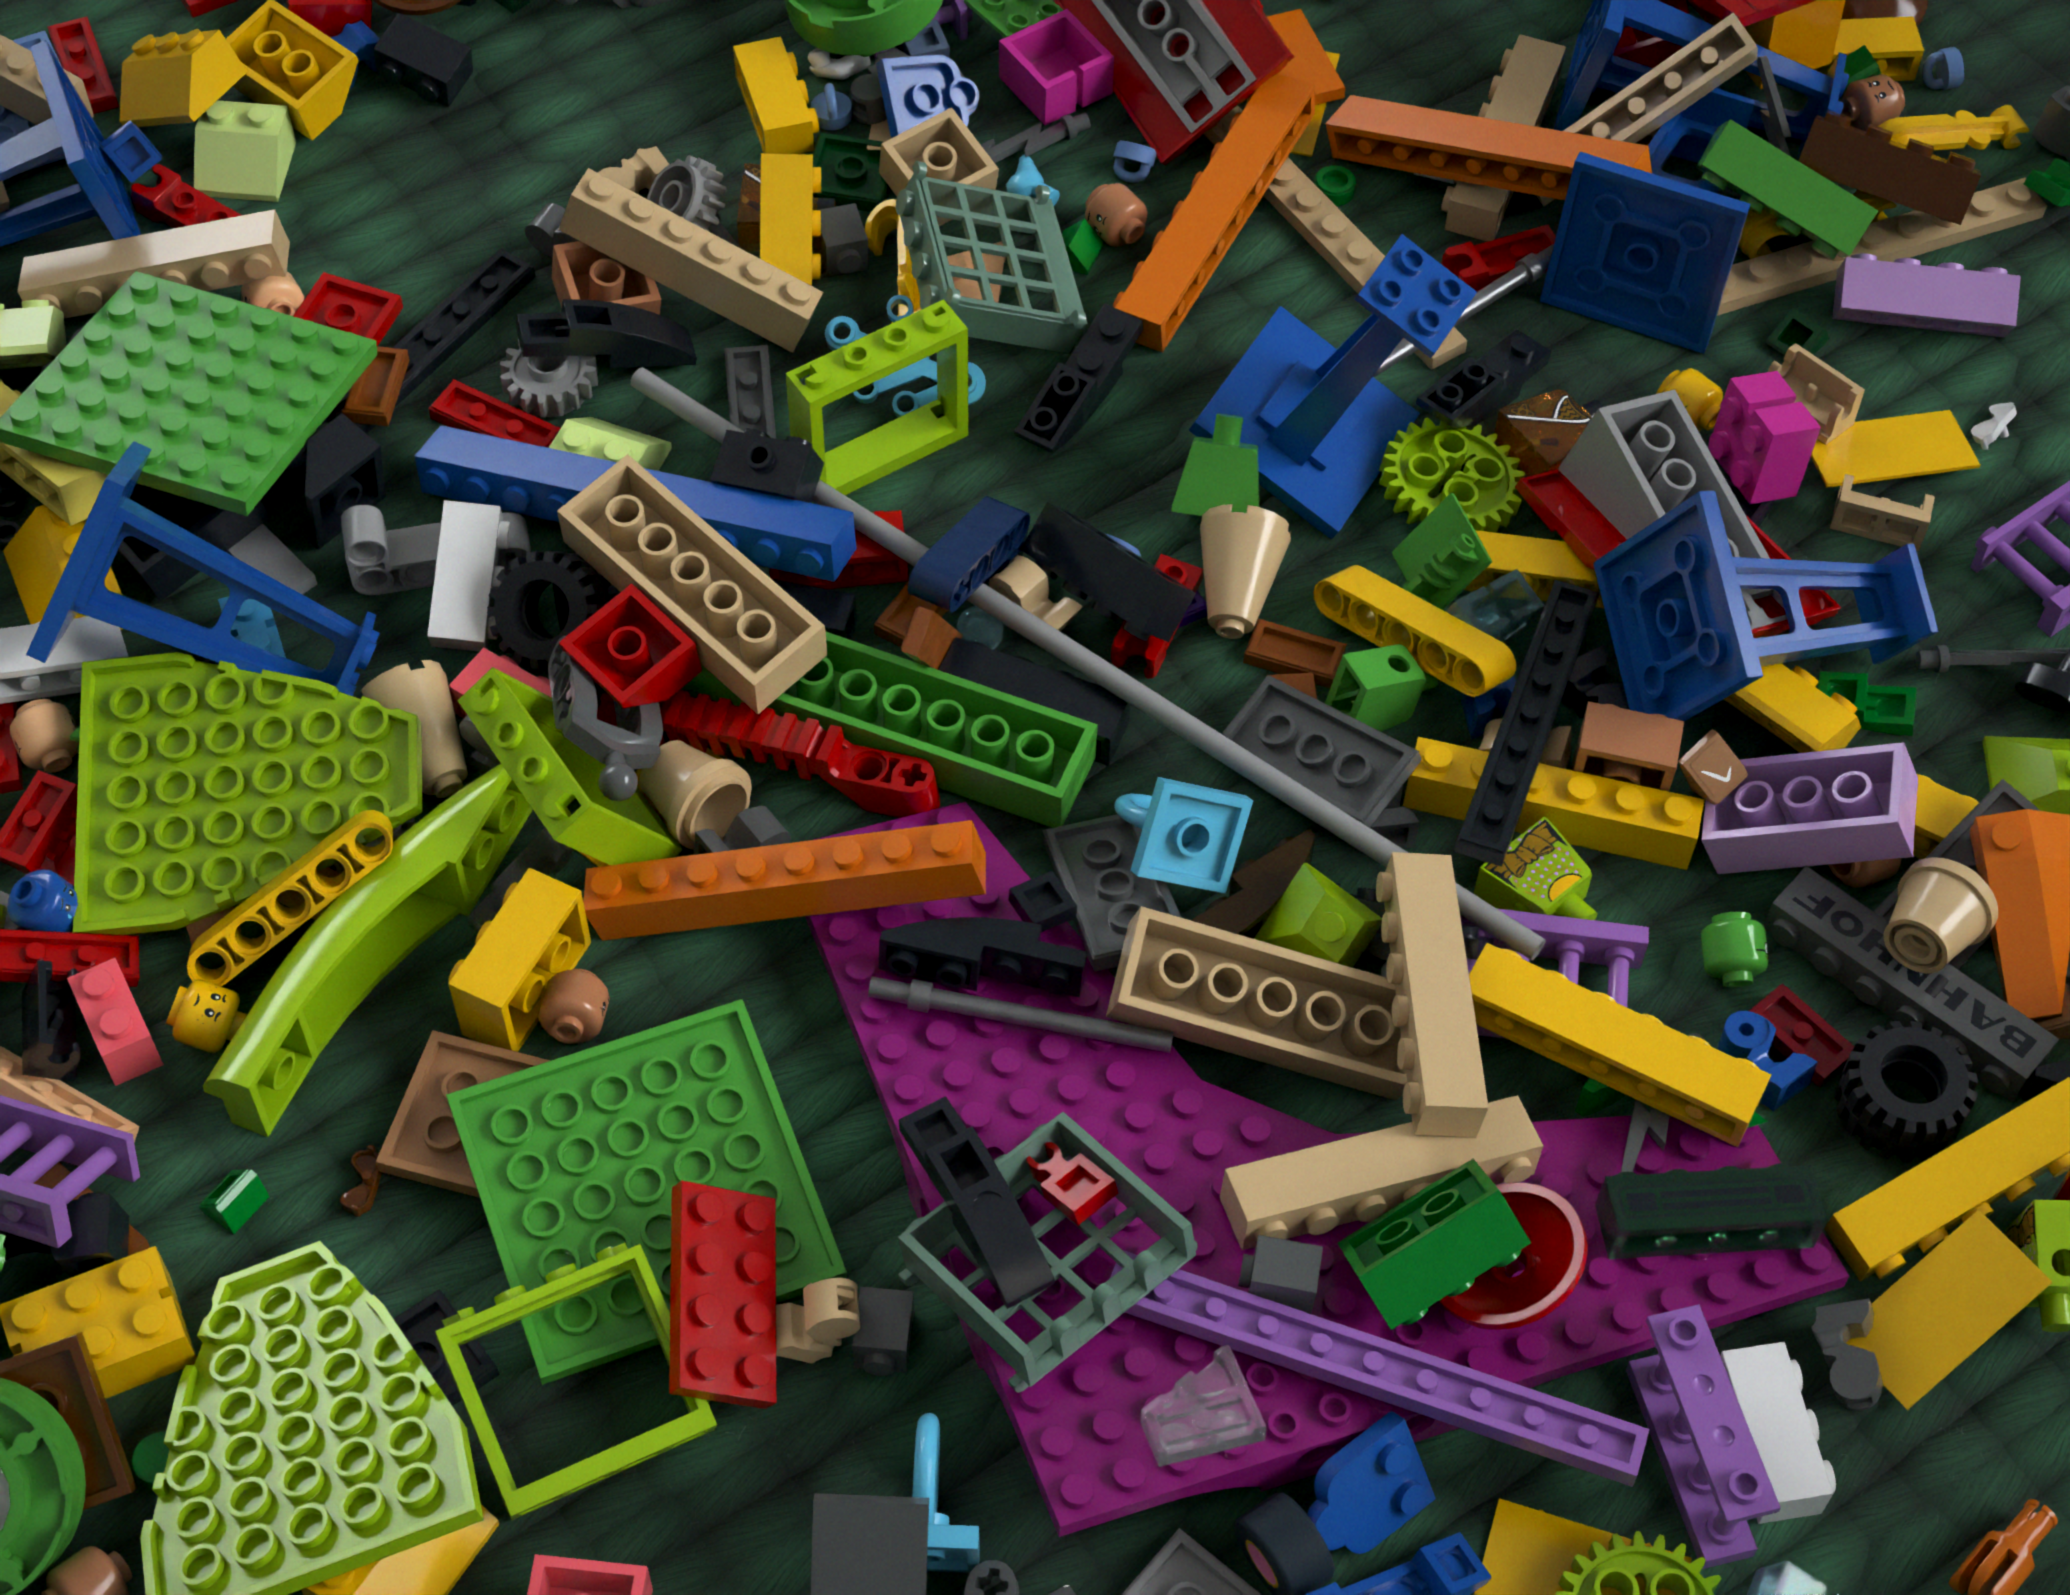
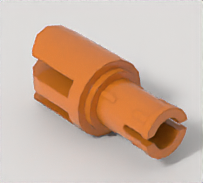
M2035 1499L2027 1500L2023 1509L2005 1531L1993 1530L1984 1536L1952 1575L1948 1583L1950 1587L1961 1594L1968 1590L1967 1595H2014L2034 1570L2033 1551L2058 1523L2054 1512L2044 1504L2037 1514L2035 1510L2039 1507L2040 1501Z

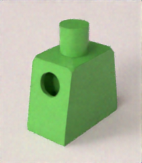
M1217 413L1213 439L1205 437L1194 438L1171 512L1202 516L1210 508L1220 505L1233 504L1231 512L1246 513L1247 505L1259 507L1258 446L1240 443L1243 417Z
M1401 644L1347 653L1342 656L1325 704L1382 732L1410 719L1421 693L1435 688L1438 685V679L1424 672L1408 649Z

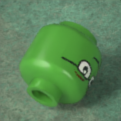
M1726 912L1714 915L1711 918L1712 923L1701 931L1705 972L1713 978L1722 979L1723 986L1737 988L1753 984V976L1759 975L1768 968L1769 959L1765 927L1760 922L1753 920L1751 914L1747 912Z

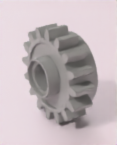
M688 155L685 162L677 159L657 175L651 185L647 199L709 231L708 228L711 224L718 225L720 222L715 215L717 210L725 208V203L719 201V198L727 190L725 186L719 184L724 176L723 173L716 170L715 165L699 157L697 159Z
M518 339L519 350L507 348V360L500 362L502 389L504 394H508L510 404L512 406L519 404L524 412L542 418L564 416V414L575 409H580V405L585 399L593 397L592 387L598 386L595 355L523 357Z

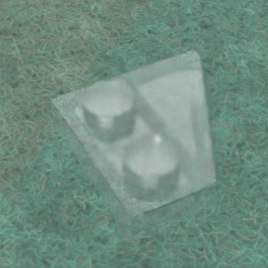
M1229 1345L1221 1346L1214 1352V1361L1198 1374L1189 1371L1175 1382V1386L1170 1392L1159 1395L1141 1409L1140 1424L1159 1467L1264 1441L1266 1436V1424Z

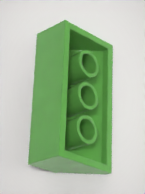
M1731 119L1718 126L1696 167L1704 172L1701 178L1704 182L1724 192L1726 187L1741 195L1740 201L1751 204L1749 210L1760 215L1764 209L1778 218L1775 222L1778 228L1794 237H1797L1800 232L1814 240L1811 247L1831 260H1834L1836 255L1841 258L1850 256L1878 213L1877 209Z

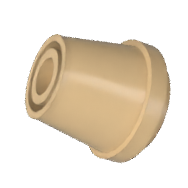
M673 740L661 745V754L653 767L641 770L639 785L641 791L666 820L670 835L684 847L693 850L695 832L703 829L713 830L721 840H724L726 832L736 815L749 807L752 786L748 773L732 760L716 759L680 740Z
M1932 857L1921 859L1909 867L1898 884V900L1884 931L1885 945L1890 954L1903 966L1920 973L1938 972L1967 946L1977 944L1987 937L1998 919L1997 900L1988 884L1969 867L1945 858Z

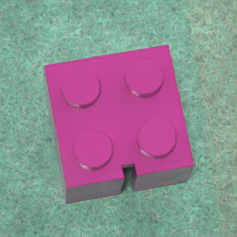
M1068 9L999 40V78L1045 126L1060 119L1061 116L1075 112L1077 103L1083 108L1113 93L1114 56Z
M1778 371L1730 378L1724 399L1720 404V411L1713 433L1709 438L1708 448L1712 456L1718 460L1731 478L1734 486L1740 490L1749 504L1797 496L1821 429L1803 403L1795 402L1796 394Z

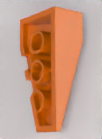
M2023 809L1975 817L1969 834L1977 872L1992 890L1998 904V919L1990 934L2004 1001L2031 1020L2060 1016L2062 1013L2070 952V815Z

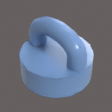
M1956 47L1939 49L1927 57L1923 63L1922 77L1923 82L1928 88L1932 90H1948L1961 86L1964 80V63L1962 55ZM1934 65L1936 66L1937 79H1934L1932 74Z
M827 83L824 86V92L815 96L811 101V108H815L818 117L819 128L824 130L842 129L852 119V103L849 97L835 91L832 83Z
M1120 140L1116 143L1113 155L1115 158L1113 165L1114 173L1125 182L1138 183L1149 175L1151 167L1154 166L1157 152L1148 146ZM1125 161L1141 165L1140 170L1137 172L1126 171L1124 169Z

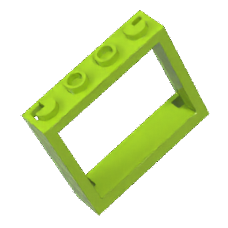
M944 299L786 373L790 436L802 438L812 444V448L824 462L820 480L842 494L847 495L968 436V328ZM937 353L936 400L825 453L823 406ZM810 374L809 377L805 378V385H803L799 379Z
M492 667L458 700L555 841L609 865L673 858L683 850L679 843L670 835L668 828L638 786L636 792L629 799L620 802L609 800L603 795L599 789L598 780L601 771L606 765L600 763L563 736V732L556 729L551 697ZM576 798L581 806L571 814L567 806Z
M626 1243L613 1248L611 1246L605 1248L595 1255L598 1262L580 1270H577L575 1263L560 1267L545 1275L547 1284L528 1292L524 1285L506 1290L494 1297L495 1306L477 1314L473 1307L457 1311L456 1315L442 1320L444 1328L435 1331L437 1341L511 1521L714 1431L717 1426L707 1400L682 1396L688 1409V1414L519 1489L515 1485L459 1346L630 1273L670 1367V1312L641 1244L629 1249Z

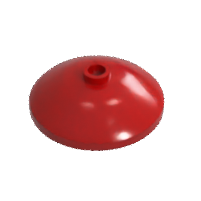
M1517 1182L1496 1185L1531 1243L1522 1248L1520 1255L1510 1264L1499 1268L1492 1267L1477 1276L1473 1285L1465 1292L1452 1297L1445 1296L1439 1300L1444 1308L1460 1321L1471 1326L1490 1330L1521 1327L1551 1313L1575 1289L1583 1274L1587 1260L1588 1244L1586 1232L1571 1204L1560 1194L1544 1186ZM1524 1270L1518 1276L1512 1277L1516 1272Z

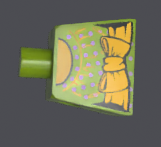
M1545 816L1510 843L1502 867L1486 862L1479 869L1474 894L1497 909L1595 920L1598 915L1593 908L1583 901L1587 895L1592 878L1590 868Z
M2033 1200L2005 1229L2006 1237L2052 1281V1284L2026 1307L2040 1308L2043 1331H2070V1200Z

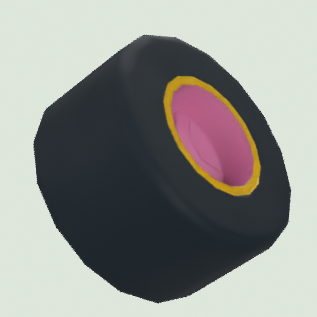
M1275 1493L1236 1519L1235 1533L1240 1547L1254 1572L1273 1595H1305L1317 1590L1333 1578L1335 1567L1324 1539L1305 1511L1288 1495Z

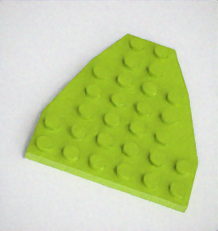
M179 652L82 662L74 890L77 893L78 906L73 917V933L128 935L180 929L244 902L353 816L362 811L375 810L382 812L389 818L393 829L422 813V725L415 714L398 708H384L379 701L364 696L359 699L339 692L336 686L322 681L262 669L261 673L241 670L234 663L219 661L218 665L196 661L192 655ZM365 828L357 834L356 838L359 843L365 846L382 836L383 833L375 828ZM325 859L316 868L318 871L338 860Z
M321 1241L219 1278L211 1299L212 1309L203 1319L197 1334L203 1344L195 1364L185 1365L178 1382L164 1439V1444L168 1447L169 1454L164 1473H156L152 1487L158 1499L153 1519L144 1520L140 1535L146 1595H288L484 1520L467 1427L384 1304L374 1294L371 1295L360 1284L355 1275L345 1265H341L333 1253Z

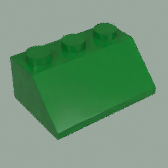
M1473 1158L1342 1239L1337 1244L1392 1330L1400 1324L1410 1325L1418 1321L1427 1313L1429 1306L1445 1296L1452 1297L1465 1292L1473 1285L1477 1276L1490 1268H1499L1510 1264L1520 1255L1521 1249L1529 1245L1531 1241L1500 1190Z

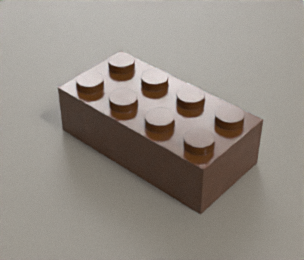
M1828 110L1825 117L1820 115L1815 117L1798 160L1799 162L1831 181L1959 225L1962 224L1981 177L1980 170L1974 169L1975 160L1953 152L1950 153L1948 159L1932 154L1934 146L1912 138L1909 139L1907 145L1891 140L1893 132L1871 124L1868 125L1866 131L1852 127L1850 124L1853 118Z

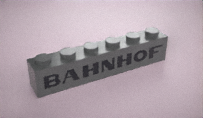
M1805 866L1772 903L1764 923L1765 931L1770 933L1780 945L1793 949L1810 961L1820 973L1833 977L1852 990L1859 1000L1868 1005H1873L1893 1020L1900 1021L1903 1027H1908L1910 1021L1922 1023V1029L1931 1031L1932 1027L1943 1031L1941 1038L1947 1042L1953 1038L1960 1045L1958 1053L1960 1055L1968 1054L1973 1063L1969 1072L1976 1073L1977 1078L1988 1090L2001 1094L2013 1103L2025 1089L2036 1068L2045 1065L2059 1038L1949 963L1942 970L1935 973L1916 972L1900 964L1890 954L1884 942V931L1889 922Z

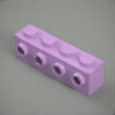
M1858 253L1851 255V258L1846 257L1837 269L1832 319L1995 337H2006L2016 327L2021 276L2007 274L2008 271L2003 268L1987 267L1981 269V271L1964 270V266L1958 263H1941L1935 267L1920 265L1921 262L1913 258H1899L1894 260V262L1878 261L1877 257L1872 254Z

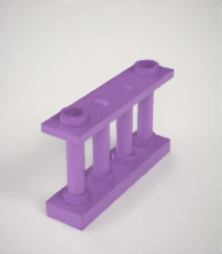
M2070 480L1998 529L1994 526L1987 529L1976 541L1975 547L1977 552L1970 566L1977 573L1995 560H1998L2042 598V606L2045 609L2037 626L2049 637H2052L2070 624V584L2066 587L2063 585L2055 586L2013 548L2026 539H2030L2070 574V549L2044 528L2059 517L2070 526Z
M1498 909L1546 939L1537 957L1558 960V972L1566 976L1569 981L1578 985L1579 962L1609 967L1607 995L1612 997L1616 1003L1627 1007L1629 968L1640 969L1648 947L1649 927ZM1460 915L1462 924L1477 926ZM1479 927L1478 935L1494 938L1493 946L1512 950L1519 954L1523 960L1529 962V958ZM1467 958L1469 973L1477 960ZM1476 1024L1478 1035L1505 1038Z
M0 1095V1163L18 1148L36 1153L10 1176L0 1173V1230L59 1248L72 1237L67 1204L103 1173L131 1182H135L140 1177L133 1134ZM59 1161L78 1166L53 1189L34 1184Z
M1700 1304L1648 1316L1646 1323L1658 1354L1629 1361L1626 1373L1647 1428L1650 1429L1649 1433L1697 1558L1703 1557L1706 1559L1702 1569L1753 1557L1758 1548L1747 1520L1777 1513L1781 1507Z

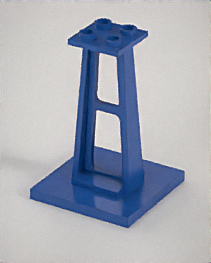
M1593 0L1577 35L1553 130L1564 131L1577 122L1591 93H1594L1596 88L1618 93L1653 69L1612 55L1625 27L1629 26L1685 47L1714 25L1658 0ZM1757 45V58L1761 56L1768 57L1775 82L1808 97L1801 110L1791 111L1784 109L1792 138L1801 140L1797 156L1798 161L1815 117L1817 115L1825 117L1828 110L1840 114L1842 112L1844 103L1838 101V99L1842 96L1849 79V74L1844 73L1847 55L1839 52L1827 75ZM1757 60L1743 69L1760 76ZM1756 100L1749 127L1765 130L1759 110H1768L1767 103Z
M43 41L31 46L30 49L52 117L0 143V182L62 155L65 157L68 167L78 183L1 212L0 247L95 216H99L101 221L104 222L114 240L142 235L120 169L106 154L101 145L105 140L104 136L48 42Z
M1715 88L1664 123L1648 145L1652 173L1579 152L1574 162L1540 302L1704 354L1709 344L1751 204L1718 194L1719 190L1713 188L1702 179L1692 181L1666 173L1662 168L1670 155L1699 163L1718 126L1730 119L1748 129L1756 100Z
M1401 234L1354 299L1372 314L1337 349L1283 307L1279 306L1189 428V431L1197 437L1213 439L1217 413L1243 417L1240 443L1258 446L1259 485L1332 540L1341 530L1379 474V467L1388 442L1394 441L1398 430L1406 433L1409 423H1414L1420 414L1373 377L1403 337L1431 358L1477 291Z
M133 441L106 477L26 655L45 663L76 614L80 613L218 663L219 661L234 663L241 670L261 673L262 669L318 680L336 686L339 692L353 696L357 687L355 685L360 676L359 673L355 672L356 667L363 670L366 669L377 645L375 643L380 632L373 630L376 615L367 611L361 626H358L129 499L152 450ZM127 536L136 537L224 583L229 588L230 595L216 625L209 628L203 627L108 590L105 587L104 581L122 540ZM247 599H254L332 640L335 644V651L326 668L316 670L235 639L231 635V627L243 602Z
M1715 490L1697 492L1593 563L1629 709L1648 714H1662L1667 716V718L1682 721L1688 720L1763 677L1762 666L1869 648L1873 664H1881L1939 632L1915 544H1906L1874 564L1732 557ZM1741 589L1776 590L1781 595L1790 628L1789 634L1753 638ZM1799 589L1853 590L1862 624L1820 630L1811 629L1806 623L1799 597Z

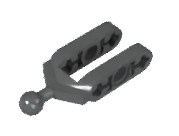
M563 635L556 643L548 665L556 729L563 732V736L600 763L606 765L601 771L598 780L599 789L606 798L619 802L629 799L636 792L638 777L633 769L652 768L661 754L659 744L663 734V723L659 702L622 708L613 699L617 726L598 720L595 682L560 648L559 642L566 637V635Z

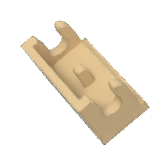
M1796 343L1788 348L1782 365L1776 361L1772 362L1768 372H1779L1796 394L1795 402H1802L1820 425L1821 429L1817 437L1818 440L1826 445L1854 425L1865 389Z
M1845 474L1842 486H1840L1830 529L1901 547L1906 544H1915L1916 550L1919 551L1930 524L1935 496L1925 494L1923 505L1921 504L1920 508L1890 501L1888 498H1878L1851 491L1854 476Z

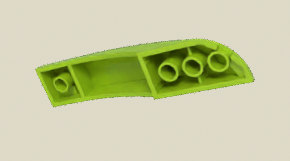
M502 764L497 765L446 799L393 842V848L388 858L333 900L284 959L203 1085L205 1093L223 1100L233 1124L269 1137L317 1057L353 1010L390 971L422 942L459 913L466 916L470 915L533 810Z

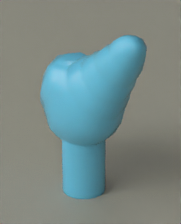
M1024 154L1019 158L1015 175H1012L1006 184L1007 192L1036 198V187L1038 185H1048L1044 184V179L1030 156L1026 157ZM1048 186L1050 189L1049 199H1052L1054 206L1059 200L1060 193L1058 190Z

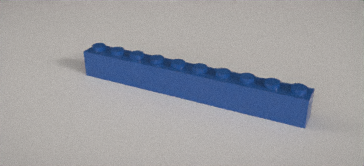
M442 425L415 455L423 493L469 503L500 506L501 510L559 522L558 509L617 463ZM644 468L755 565L835 582L857 549L854 514L851 511Z

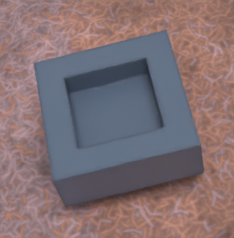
M932 20L913 40L901 44L904 53L908 56L945 55L949 57L950 47L938 20Z

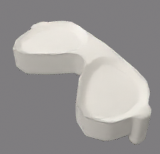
M2013 402L1991 405L1989 411L1992 419L1983 421L1971 429L1974 441L1981 444L1983 450H1987L1988 445L1995 441L1999 435L2001 438L2009 436L2006 425L2017 414Z

